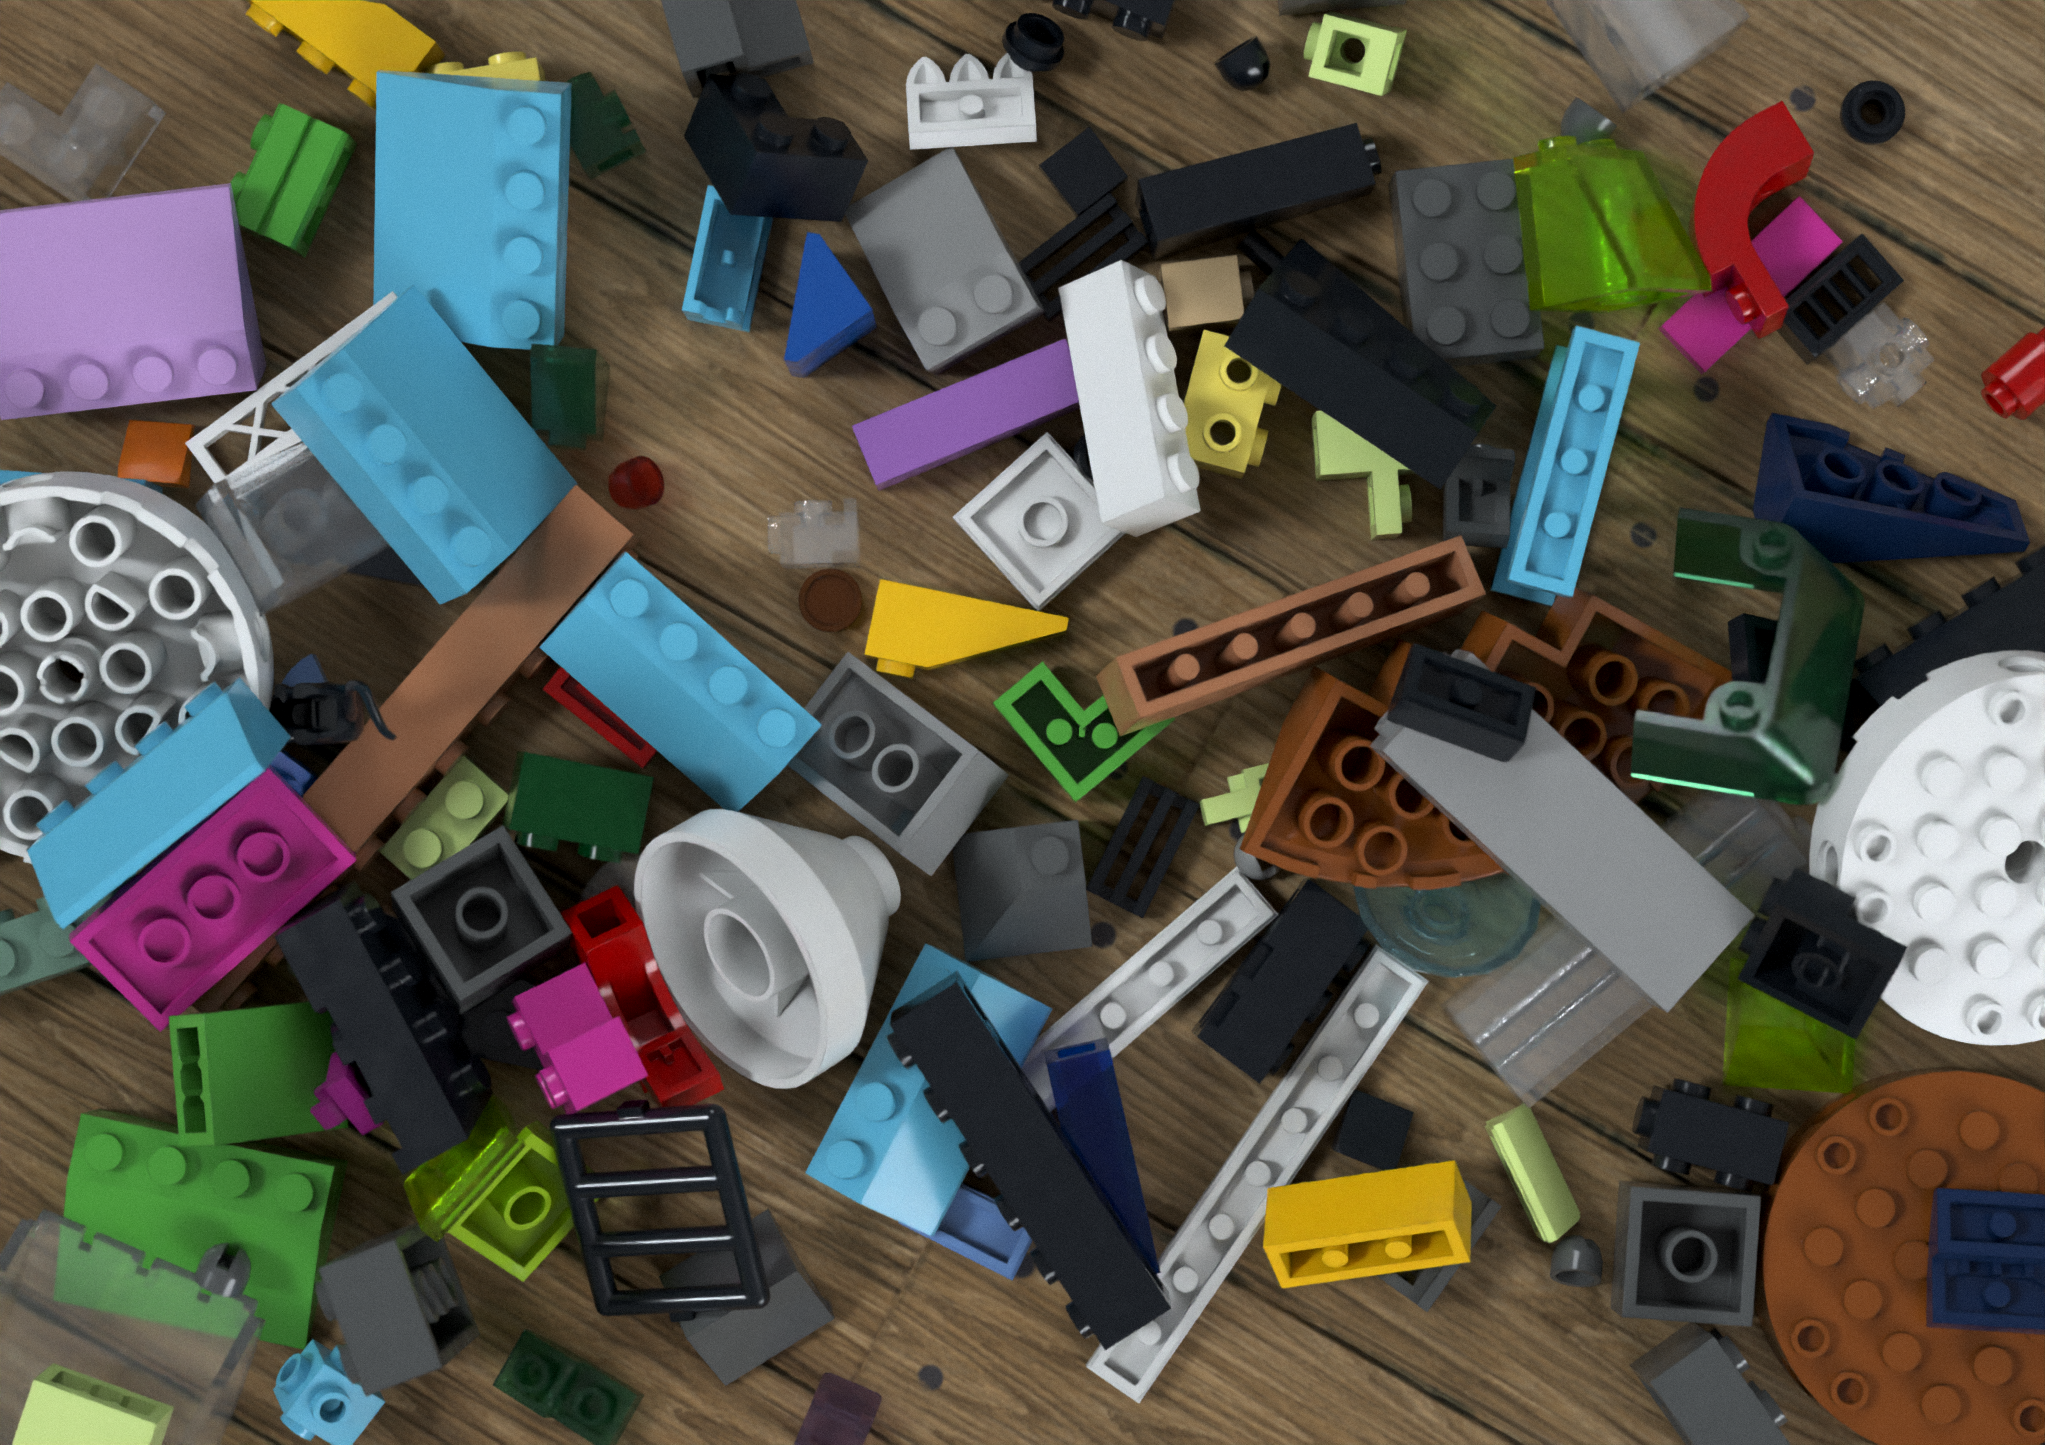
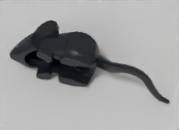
M355 679L348 681L346 684L333 682L298 683L294 687L286 684H276L274 687L275 694L272 696L269 712L291 736L285 746L292 742H296L298 745L333 746L336 743L358 740L364 729L365 712L363 700L378 731L390 740L396 739V735L388 729L381 716L373 692L362 681Z

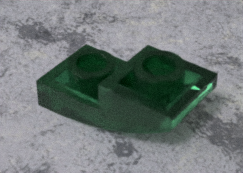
M524 1329L493 1383L494 1387L541 1417L554 1418L594 1445H616L644 1397L643 1393L600 1367L529 1329Z

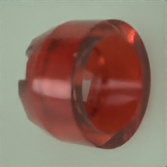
M636 456L623 461L609 475L608 489L610 497L621 508L640 510L658 503L664 494L665 484L662 472L657 464L648 457Z

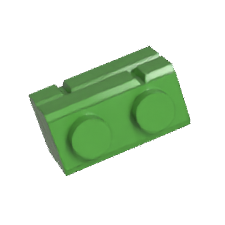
M278 104L273 117L264 114L256 125L251 138L250 147L257 152L247 174L239 171L230 182L240 230L305 258L357 146L356 141L346 132L284 104Z

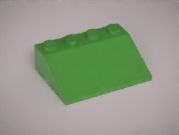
M100 1108L81 1113L67 1176L56 1298L304 1350L309 1344L318 1303L315 1284L322 1281L318 1268L325 1265L327 1261L348 1161L257 1141L216 1146H180L178 1125ZM220 1243H230L227 1254L236 1256L240 1248L246 1251L251 1262V1272L241 1297L229 1298L211 1293L194 1281L193 1277L200 1259L210 1247Z

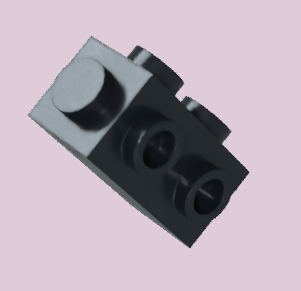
M1674 1078L1671 1090L1653 1085L1651 1097L1642 1096L1639 1100L1633 1120L1632 1132L1640 1135L1637 1147L1654 1153L1651 1165L1685 1175L1690 1174L1692 1164L1714 1169L1716 1174L1713 1182L1752 1192L1754 1181L1773 1185L1789 1122L1771 1117L1774 1108L1773 1104L1736 1095L1733 1106L1709 1100L1712 1088Z

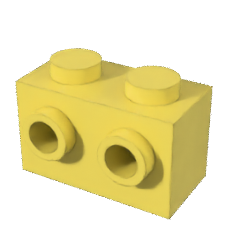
M1203 330L1183 402L1188 414V425L1185 431L1190 456L1197 468L1242 479L1247 464L1256 467L1260 465L1269 430L1258 428V422L1264 403L1276 405L1282 384L1226 348L1224 345L1230 336Z

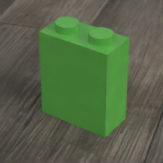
M309 1001L169 1016L179 1145L216 1146L326 1131L312 1115L310 1109L312 1106L320 1103L314 1095V1090L326 1081L331 1054L336 1052L332 1045L334 1041L330 1029L331 1023L334 1020L329 1011L323 1014L317 1013ZM348 1119L329 1130L348 1128Z

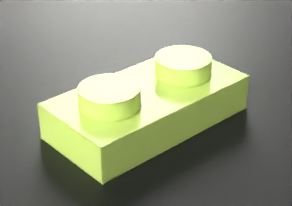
M463 756L431 791L411 817L389 839L380 853L412 880L476 842L505 809L509 792L468 756Z

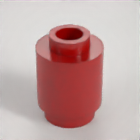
M2045 327L2037 334L2028 332L1981 374L1985 385L1981 390V395L1987 405L2002 418L2007 419L2012 415L2017 419L2025 420L2045 403Z

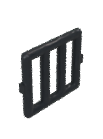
M648 1099L624 1101L615 1111L574 1113L572 1115L561 1114L555 1116L550 1121L549 1131L595 1308L599 1314L607 1317L669 1314L671 1322L694 1320L696 1312L761 1309L769 1303L771 1297L726 1112L723 1107L718 1104H699L650 1108ZM703 1131L711 1165L587 1173L579 1139ZM718 1191L726 1225L602 1232L594 1199ZM733 1251L741 1284L617 1290L609 1257Z

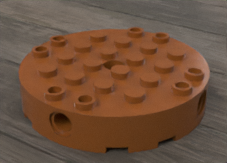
M1947 1067L1892 1072L1846 1090L1823 1105L1791 1136L1782 1149L1773 1185L1766 1184L1761 1196L1754 1305L1763 1332L1774 1354L1792 1380L1821 1409L1857 1434L1878 1445H2040L2044 1443L2045 1335L1927 1327L1926 1300L1929 1232L1933 1194L1936 1188L2045 1195V1093L2009 1078L1968 1069Z

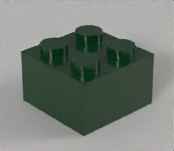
M517 751L502 826L515 830L514 842L521 845L556 851L558 840L562 839L579 843L577 854L583 857L620 864L623 851L639 854L654 777Z

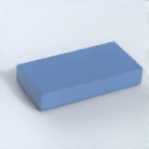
M964 1182L961 1183L934 1236L927 1235L898 1222L1012 1281L1032 1243V1239L1024 1227L1017 1231L1011 1229L999 1211L994 1197Z

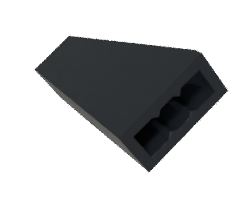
M1354 123L1139 179L1135 204L1146 239L1149 241L1148 245L1153 261H1157L1241 235L1253 229L1257 230L1370 195L1376 184L1374 176L1381 174L1382 169L1373 139L1371 137L1362 139L1358 125Z

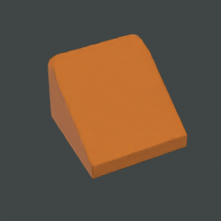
M129 420L117 477L147 480L158 486L189 488L192 452L185 443L194 437L195 426L192 424Z

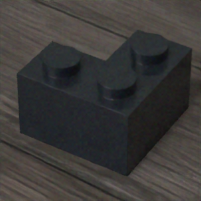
M746 73L738 74L737 76L709 74L684 134L686 141L730 215L841 222L868 163L867 157L844 122L830 117H819L817 119L788 117L767 81Z

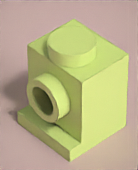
M1334 11L1325 13L1322 23H1312L1307 36L1304 59L1312 61L1308 77L1383 96L1391 92L1407 29L1391 27ZM1350 38H1356L1364 44L1365 55L1360 62H1352L1345 56L1344 46Z

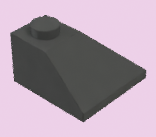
M1078 820L963 834L952 850L966 962L1092 947Z

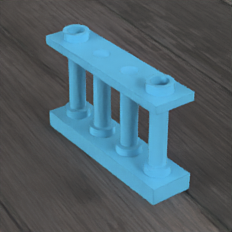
M1576 326L1572 331L1568 348L1560 345L1555 346L1510 513V538L1507 549L1501 548L1490 591L1552 607L1556 595L1565 598L1573 597L1640 346L1639 342Z

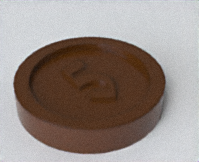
M822 569L813 573L805 580L799 593V608L804 619L812 627L823 632H839L850 627L856 621L862 609L863 600L859 585L849 574L838 569Z

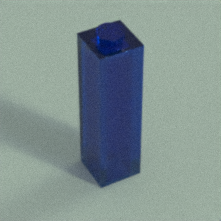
M1107 1038L1044 1051L1061 1129L1155 1272L1159 1274L1160 1268Z

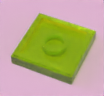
M492 1094L467 1140L418 1166L404 1182V1189L420 1230L437 1243L526 1146L506 1104L494 1094Z

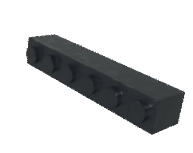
M955 971L891 1012L890 1026L894 1032L887 1036L890 1046L906 1069L917 1065L930 1086L923 1090V1094L938 1119L943 1124L952 1119L966 1139L959 1144V1148L973 1172L979 1178L986 1173L990 1175L1001 1192L999 1196L994 1198L995 1203L1013 1231L1024 1227L1037 1247L1030 1251V1255L1043 1278L1049 1285L1059 1280L1072 1301L1065 1305V1308L1081 1335L1087 1339L1095 1334L1106 1351L1172 1309L1169 1292L959 972Z

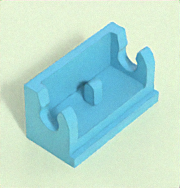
M711 185L707 186L682 311L686 318L691 321L750 332L773 218L730 215L716 189Z

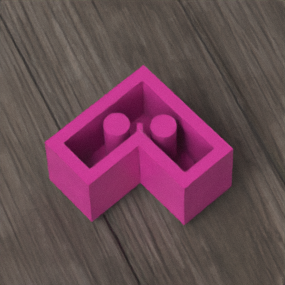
M586 963L515 996L511 1001L516 1012L507 1016L508 1023L523 1052L532 1047L534 1048L544 1068L535 1077L552 1110L562 1105L565 1113L572 1115L638 1083L648 1076L620 1017L612 1018Z

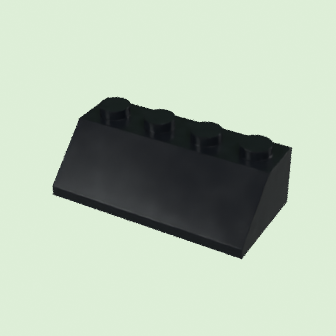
M2045 544L2017 560L2015 564L2020 573L2002 584H1999L1995 576H1992L1963 593L1961 598L1966 606L1945 618L1941 610L1938 609L1909 626L1907 631L1912 639L1891 651L1886 642L1852 661L1857 672L1849 676L1851 697L1865 720L1867 721L1892 696L1899 700L1915 687L1928 681L1926 674L1957 660L1999 651L2029 650L2045 652Z

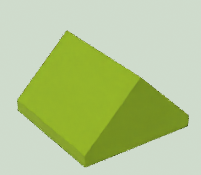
M538 1120L527 1125L438 1222L443 1230L522 1282L528 1278L574 1227L550 1131ZM585 1164L587 1173H594V1171Z

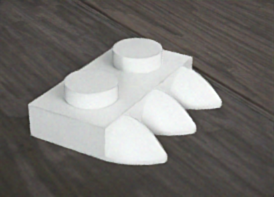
M1008 53L997 63L993 79H989L982 63L971 54H965L955 64L949 82L945 81L944 74L939 66L928 57H922L911 68L906 82L910 150L1037 142L1033 76L1031 71L1018 67L1011 60Z

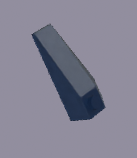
M1771 413L1766 423L1753 505V513L1764 553L1774 554L1784 559H1800L1820 564L2025 552L2030 544L2016 500L1948 472L1939 473L1935 479L1904 464V454L1885 447L1881 456L1847 443L1850 432L1833 425Z

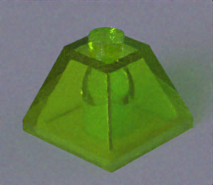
M1730 958L1722 1085L1847 1093L1851 1091L1853 1085L1855 1039L1738 980L1747 959Z

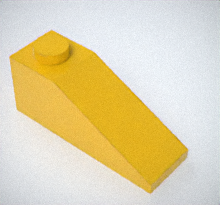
M880 579L864 655L867 658L878 660L876 672L913 679L915 668L932 670L1066 634L1069 618Z

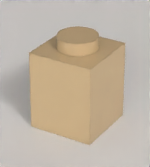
M1237 255L1161 264L1159 282L1166 299L1163 314L1167 336L1203 332V330L1214 331L1235 328L1244 314V310L1247 309L1254 297L1251 272H1239Z

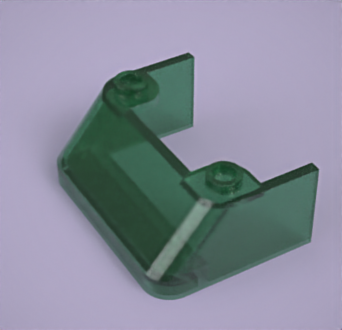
M1680 507L1677 517L1673 577L1782 593L1783 598L1766 685L1734 681L1719 686L1711 693L1707 700L1703 720L1636 709L1633 729L1631 777L1795 805H1808L1818 802L1830 792L1834 781L1865 606L1863 594L1837 567L1800 533L1787 524Z

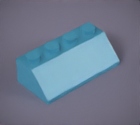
M626 551L622 553L539 647L725 810L739 812L784 769L822 726L820 722Z
M240 677L223 691L216 682L211 683L184 706L191 715L173 730L166 721L162 722L134 746L141 756L124 769L116 760L113 761L85 785L92 795L75 808L67 799L64 800L36 824L43 834L31 845L27 852L52 916L62 929H65L263 773L291 738Z
M925 943L805 1174L863 1206L927 1235L934 1236L970 1168L959 1148V1144L966 1139L952 1119L944 1124L938 1119L923 1094V1090L930 1086L917 1065L906 1069L890 1046L887 1036L894 1032L890 1026L891 1012L955 971H958L1022 1068L1053 1008L952 954Z

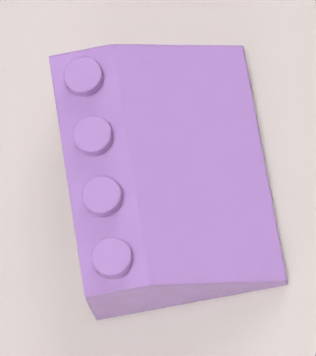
M231 183L0 210L1 420L257 390L266 369V361Z

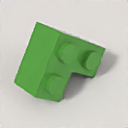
M1043 661L993 702L996 710L1074 803L1175 720L1172 717L1120 736L1104 695L1084 711Z

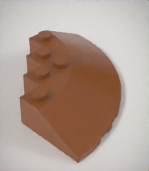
M1575 587L1573 597L1571 598L1557 596L1535 637L1509 622L1482 610L1460 649L1474 654L1491 671L1536 687L1532 709L1634 804H1637L1652 791L1658 793L1674 778L1670 773L1687 758L1696 746L1702 748L1719 727L1717 690L1732 682V671L1597 596ZM1400 638L1397 639L1368 694L1314 666L1283 722L1240 850L1290 872L1315 879L1318 877L1329 881L1351 883L1356 887L1376 889V887H1409L1412 890H1432L1461 886V882L1473 881L1503 872L1508 874L1370 747L1380 735L1375 730V726L1389 709L1412 644Z

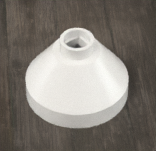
M725 809L702 811L653 839L642 852L636 868L634 883L636 913L645 925L650 945L664 982L683 1019L699 1039L717 1057L741 1075L764 1086L780 1089L801 1086L847 1057L855 1049L862 1036L887 936L889 916L898 910L901 900L897 876L881 850L872 842L860 836H849L841 840L829 834Z

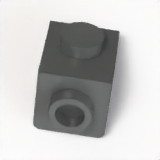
M1488 444L1470 445L1443 485V541L1462 535L1466 546L1507 549L1510 538V480L1515 464V452L1513 450L1499 449Z

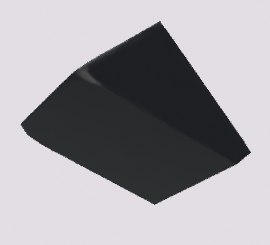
M1355 1089L1351 1094L1331 1149L1383 1171L1396 1169L1414 1112Z

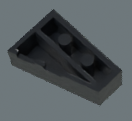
M1309 878L1302 880L1278 913L1279 915L1274 918L1191 1031L1197 1038L1259 1084H1261L1268 1073L1273 1076L1291 1054L1295 1045L1290 1040L1304 1020L1312 1024L1325 1008L1333 995L1327 987L1338 971L1342 968L1349 973L1371 944L1363 936L1371 924Z

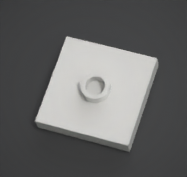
M1048 432L953 516L955 522L1036 611H1041L1126 534L1101 524L1094 483L1080 471L1073 459Z

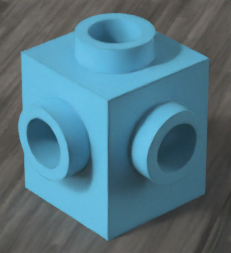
M314 1339L309 1342L301 1354H293L283 1364L278 1373L276 1386L273 1391L283 1411L280 1418L291 1431L308 1441H311L317 1435L331 1445H352L384 1405L385 1400L380 1391L365 1396L360 1382L352 1384L349 1381L340 1359L339 1346L341 1345H336L331 1351Z

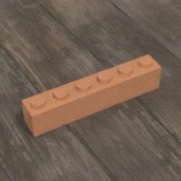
M1462 535L1115 657L1096 678L1119 735L1123 736L1461 614L1486 595V592Z

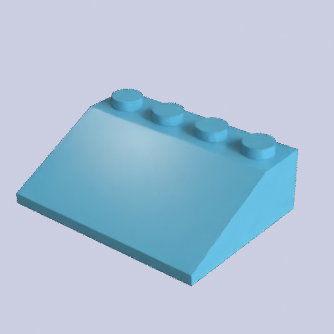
M387 70L377 71L373 305L392 291L399 297L409 287L415 285L461 342L495 348L554 351L564 337L571 83Z
M415 285L404 291L271 403L440 605L467 594L513 553L552 512L568 492L578 484Z

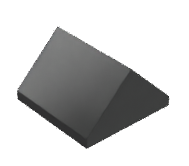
M769 1208L752 1218L771 1297L769 1303L761 1309L696 1312L694 1320L679 1321L686 1339L725 1386L835 1319V1316ZM733 1251L695 1253L659 1276L664 1288L741 1284Z

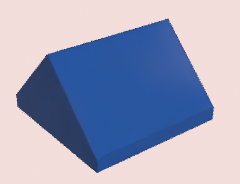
M810 232L806 234L784 357L791 376L800 378L807 377L877 328L873 309L821 235Z

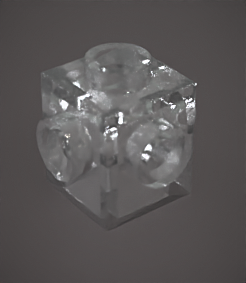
M1885 302L1868 312L1823 352L1840 372L1836 375V380L1842 390L1860 405L1866 401L1872 409L1886 403L1889 399L1896 407L1903 404L1927 383L1920 373L1935 360L1926 350L1929 346V341L1922 330L1906 317L1899 320ZM1880 357L1884 360L1885 365L1881 362Z

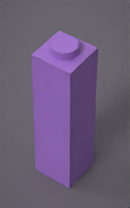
M1062 339L853 425V431L878 491L1080 409L1068 343L1066 339Z

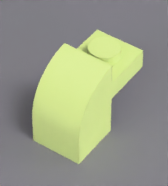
M1316 411L1311 418L1316 481L1366 478L1371 540L1398 538L1403 533L1402 523L1412 522L1409 484L1399 485L1398 475L1416 473L1323 411Z

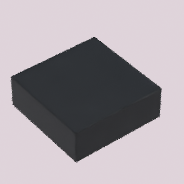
M1090 127L1039 165V170L1076 217L1107 193H1112L1128 180L1126 173Z

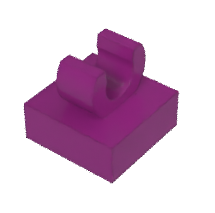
M337 1052L331 1054L326 1081L314 1090V1095L320 1103L312 1106L310 1112L325 1130L336 1127L348 1118L363 1136L383 1125L384 1122L375 1125L363 1103L370 1096L366 1087V1080L359 1067L355 1068L350 1064L344 1066Z

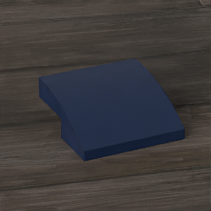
M1936 1188L1934 1190L1927 1267V1327L2045 1335V1195Z

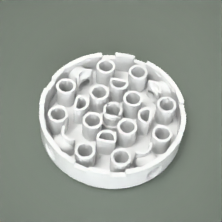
M61 471L35 474L0 484V850L24 857L23 862L32 864L27 850L43 834L36 824L64 800L67 799L75 808L92 795L85 785L113 761L116 760L124 769L141 756L134 746L162 722L166 721L173 730L191 715L184 706L211 683L216 682L223 691L240 677L268 711L271 704L274 683V658L270 630L258 594L237 557L204 521L184 506L162 493L114 476L90 472ZM60 658L62 661L75 665L80 673L83 672L84 677L81 683L74 682L63 674L59 665Z
M2029 650L1999 651L1957 660L1926 674L1928 681L1915 687L1899 700L1892 696L1868 718L1853 736L1858 742L1845 759L1838 774L1831 771L1826 781L1812 826L1809 850L1810 875L1829 883L1834 888L1855 898L1847 917L1867 927L1876 929L1885 936L1907 946V950L1880 998L1905 1019L1924 1030L1944 1038L1980 1045H2015L2045 1039V652Z

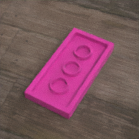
M269 765L263 773L176 840L69 934V942L161 1032L169 1025V1016L183 1013L357 860L356 855L283 777Z

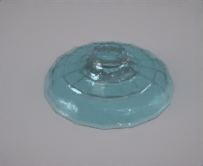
M1505 872L1473 881L1461 882V886L1432 890H1412L1409 887H1376V889L1353 885L1361 920L1384 951L1415 971L1439 977L1457 978L1483 975L1494 971L1518 957L1536 932L1541 903Z

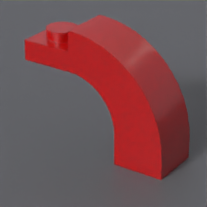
M1783 101L1745 120L1714 151L1704 168L1698 184L1688 228V250L1691 267L1704 298L1727 287L1728 290L1725 291V297L1732 314L1741 325L1749 323L1758 339L1782 327L1789 305L1752 245L1748 230V217L1759 203L1767 197L1806 178L1814 156V151Z
M616 885L560 912L572 932L570 945L578 965L586 963L612 1018L620 1017L648 1074L647 1077L638 1082L644 1094L649 1092L658 1107L695 1105L724 1090L718 1070L686 1024L664 982L643 921L620 887Z

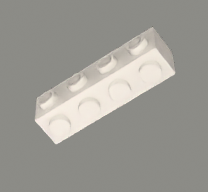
M1120 260L1059 287L1101 524L1138 537L1200 512L1196 489L1199 485V472L1189 452L1185 431L1188 425V414L1178 394L1174 368L1177 365V356L1167 336L1163 315L1166 299L1156 276Z

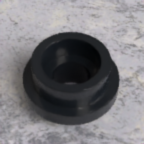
M1025 13L1021 15L1017 21L1007 26L1002 36L1004 49L1009 54L1011 60L1018 67L1027 71H1051L1058 67L1064 56V47L1062 45L1064 42L1063 31L1053 20L1041 14Z
M1866 81L1856 85L1844 97L1840 108V119L1844 130L1852 139L1865 145H1878L1890 140L1901 129L1905 119V105L1898 91L1891 85L1881 81ZM1864 104H1873L1879 108L1881 112L1879 124H1869L1864 121L1861 116V108Z

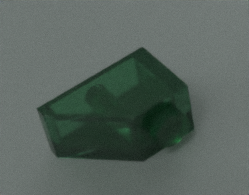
M531 344L532 429L540 436H548V446L553 448L586 450L587 440L603 441L610 365L597 349Z

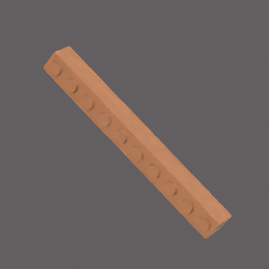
M575 485L379 708L386 726L396 735V739L390 740L384 737L370 718L364 725L358 740L350 741L303 795L306 803L351 848L357 860L299 911L338 890V884L353 867L361 873L378 857L380 851L386 845L379 839L380 836L395 819L403 825L428 797L422 791V788L437 771L446 776L460 759L466 756L470 747L464 743V740L479 723L489 728L504 713L512 702V699L506 693L521 675L531 680L547 664L551 657L539 648L541 644L624 551L637 560L638 555L632 549L640 539L578 485ZM283 925L191 1006L199 1013L245 1008L259 991L252 984L253 981L268 964L276 970L287 960L275 939V935Z

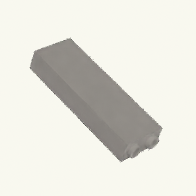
M1456 649L1451 655L1454 658L1490 670L1471 652ZM1533 709L1525 744L1508 762L1494 760L1387 720L1388 711L1376 724L1375 730L1380 735L1370 747L1651 1005L1668 1013L1755 916Z

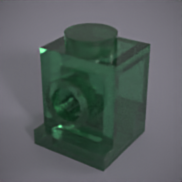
M592 72L577 75L566 81V83H571L570 144L590 180L647 152L635 129L623 134L621 129L631 125L632 122L615 89L603 95Z

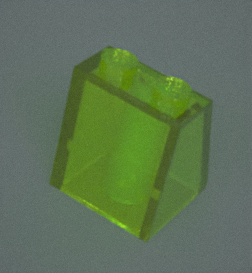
M1557 136L1538 141V151L1513 157L1530 311L1613 313L1712 291L1711 278L1643 151L1616 149L1614 139L1592 140L1577 145L1576 136Z

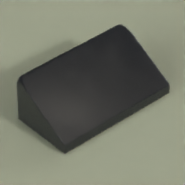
M1413 643L1391 699L1387 720L1494 760L1508 762L1525 744L1536 687Z

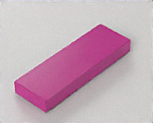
M1800 196L1751 240L1755 251L1783 297L1793 290L1843 242ZM1727 287L1705 298L1702 292L1698 290L1658 328L1701 375L1751 329L1749 323L1741 325L1732 314L1725 297V291L1728 290Z

